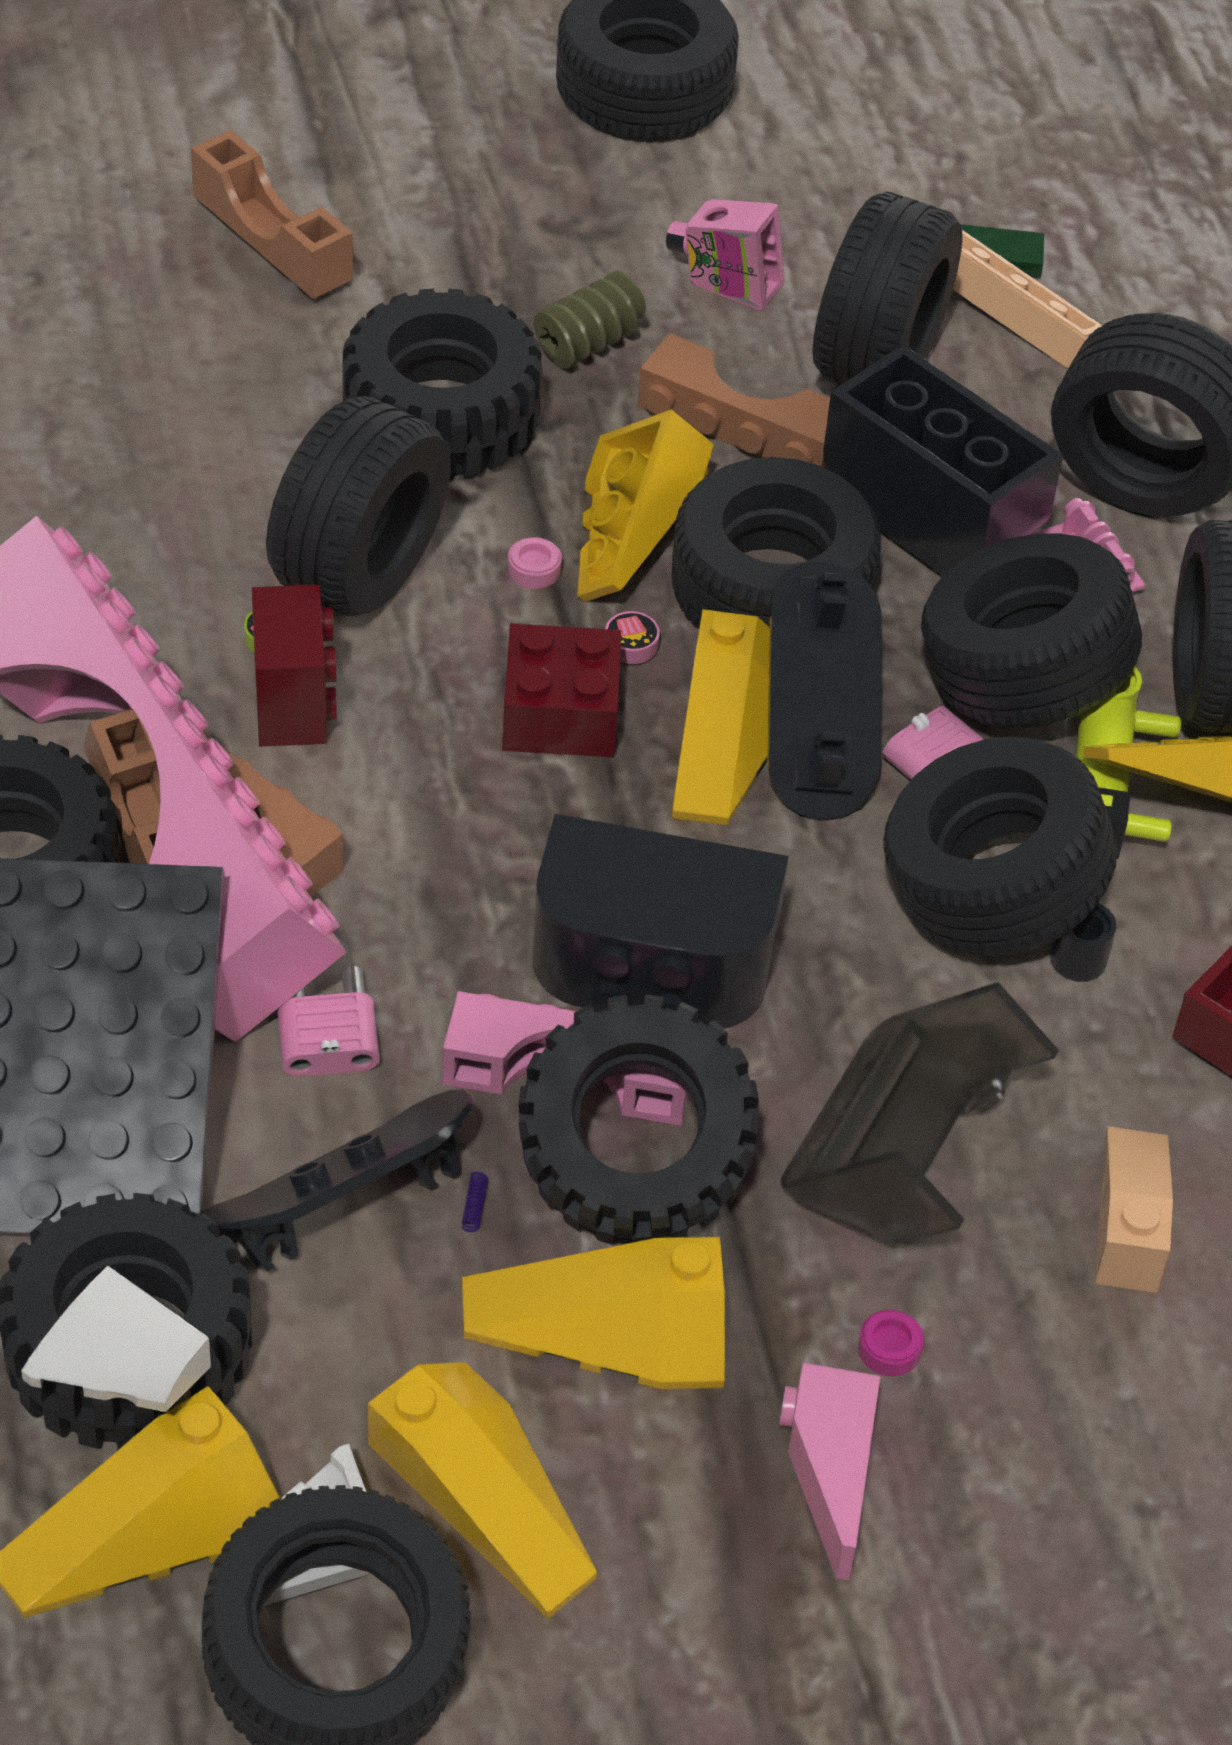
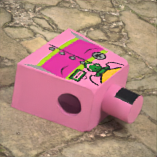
M711 199L701 206L688 223L673 221L668 228L666 235L667 249L688 254L690 280L697 287L763 311L785 283L778 204Z

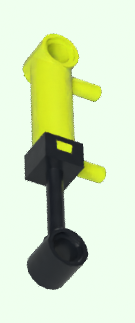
M1134 666L1130 675L1117 691L1099 705L1079 714L1075 757L1079 758L1087 766L1097 782L1117 843L1118 853L1116 859H1119L1124 835L1166 842L1170 838L1172 827L1169 819L1129 813L1131 792H1128L1129 771L1084 758L1083 746L1130 743L1134 741V732L1177 738L1179 736L1181 728V718L1179 716L1137 710L1142 677L1136 666ZM1098 902L1082 922L1067 934L1052 941L1049 954L1050 963L1057 973L1075 982H1088L1097 979L1105 972L1117 928L1116 919L1111 911Z

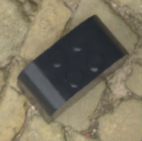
M901 345L832 390L830 394L823 447L825 468L844 478L860 492L873 509L882 532L939 573L944 575L965 557L989 545L1014 537L1030 535L1049 519L1053 509L1063 454L906 345Z
M554 814L536 882L532 956L535 976L541 986L552 996L564 1003L584 1008L591 1005L594 1010L602 1011L608 1009V998L624 995L627 997L628 1005H644L645 995L664 997L663 1007L677 1011L681 1002L698 1009V1020L706 1026L714 1020L723 1029L738 1025L750 1018L758 1010L765 996L779 931L789 856Z

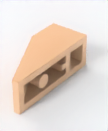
M1107 1126L1095 1284L1158 1293L1171 1245L1173 1192L1168 1135Z

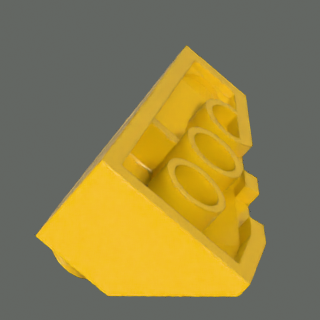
M672 409L602 434L599 437L585 479V491L592 496L591 507L583 512L582 525L590 530L589 541L586 542L580 551L577 596L584 602L623 589L674 523L684 498L708 474L707 466L714 444Z
M702 609L671 818L728 826L754 785L757 772L767 758L770 627L757 616Z
M1232 735L1198 737V739L1161 740V745H1158V742H1130L1083 746L1084 758L1232 803Z
M720 1237L653 1238L462 1277L463 1336L465 1339L534 1357H539L544 1353L554 1354L580 1361V1369L600 1374L602 1368H607L638 1376V1384L656 1389L724 1388L725 1289Z
M466 1362L418 1364L368 1402V1445L547 1619L552 1617L597 1579V1570L510 1404Z
M207 1386L149 1423L0 1551V1587L23 1618H27L104 1595L108 1586L145 1575L148 1576L149 1581L171 1575L170 1568L205 1557H209L210 1563L215 1562L216 1558L221 1554V1549L225 1542L231 1541V1534L237 1528H242L243 1522L249 1516L254 1517L257 1510L262 1507H270V1502L280 1497L248 1433L211 1388Z

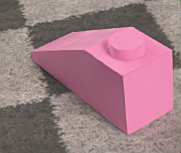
M802 1363L799 1387L785 1386L779 1425L792 1427L788 1454L836 1579L849 1581L857 1545L880 1376Z

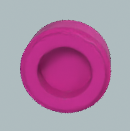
M897 1310L878 1311L870 1315L861 1327L858 1341L859 1356L869 1369L885 1376L906 1374L916 1367L921 1358L924 1334L918 1322L910 1315Z

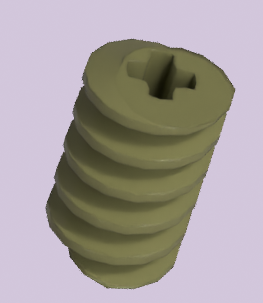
M614 271L607 274L604 279L596 280L590 283L588 287L576 290L573 295L565 296L559 299L557 303L543 307L534 316L535 333L541 346L553 363L562 369H566L573 365L575 359L581 361L588 358L591 351L595 353L603 350L606 343L614 344L620 341L622 335L629 336L634 334L637 329V319L642 318L646 311L645 299L632 278L623 272Z

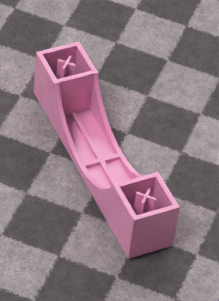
M36 515L0 545V694L39 724L60 716L77 713L105 712L117 714L133 709L151 741L160 780L159 824L149 864L223 867L225 871L215 1029L236 1043L346 953L334 934V931L340 925L323 902L319 899L314 901L311 899L306 891L313 885L309 876L291 857L287 860L280 851L286 845L284 838L267 818L262 817L259 819L254 811L260 805L258 798L241 778L236 777L233 779L228 771L234 765L232 758L214 738L207 739L203 732L209 726L207 720L191 701L186 699L183 702L178 693L184 688L183 683L163 661L158 663L154 655L160 651L158 645L139 624L134 626L130 618L136 612L129 601L116 588L110 589L106 582L112 578L107 567L92 552L83 556L81 546L64 527L60 526L54 531Z

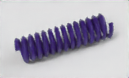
M479 1171L470 1174L467 1199L461 1222L463 1225L461 1228L467 1232L477 1231L481 1221L488 1177Z

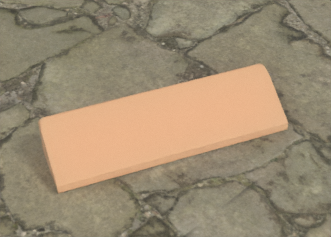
M963 231L961 258L953 290L1055 361L1069 368L1082 344L1094 330L1102 327V325Z

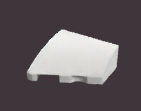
M107 1266L72 1302L46 1334L21 1370L22 1379L30 1386L42 1388L44 1380L83 1387L85 1397L106 1401L116 1397L126 1398L137 1407L166 1412L211 1367L209 1337Z

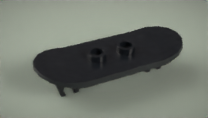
M828 562L803 563L787 570L776 582L770 603L767 745L770 782L781 801L800 815L818 820L842 818L860 808L875 789L881 762V607L876 592L862 576L845 566Z
M463 1089L448 1090L433 1095L409 1107L382 1126L352 1139L346 1144L293 1169L291 1172L249 1193L215 1204L203 1210L202 1214H205L217 1223L219 1229L233 1233L259 1269L268 1272L275 1268L274 1264L266 1256V1248L271 1241L278 1239L282 1257L291 1260L298 1256L293 1220L299 1219L403 1165H406L420 1186L427 1188L437 1185L436 1180L429 1174V1164L435 1157H439L441 1160L442 1174L453 1177L460 1173L454 1131L462 1127L461 1124L471 1109L472 1097Z

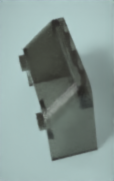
M999 982L892 1016L880 1023L865 1038L785 1169L780 1184L799 1205L887 1245L910 1244L920 1238L959 1229L964 1218L925 1177L928 1168L959 1115L975 1110L978 1112L989 1110L1005 1094L1006 1088L1004 1084L1012 1071L1055 1059L1059 1049Z

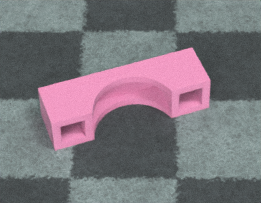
M458 991L443 1046L442 1085L502 1095L516 1079L527 1073L526 1068L534 1052L542 1053L546 1048L545 1037L558 1024L567 1029L574 1023L573 1013L576 1011L561 1009L550 1004L537 1005L502 999L491 994H473ZM631 1070L615 1074L603 1080L617 1099L622 1116L682 1126L688 1092L673 1079L656 1072Z

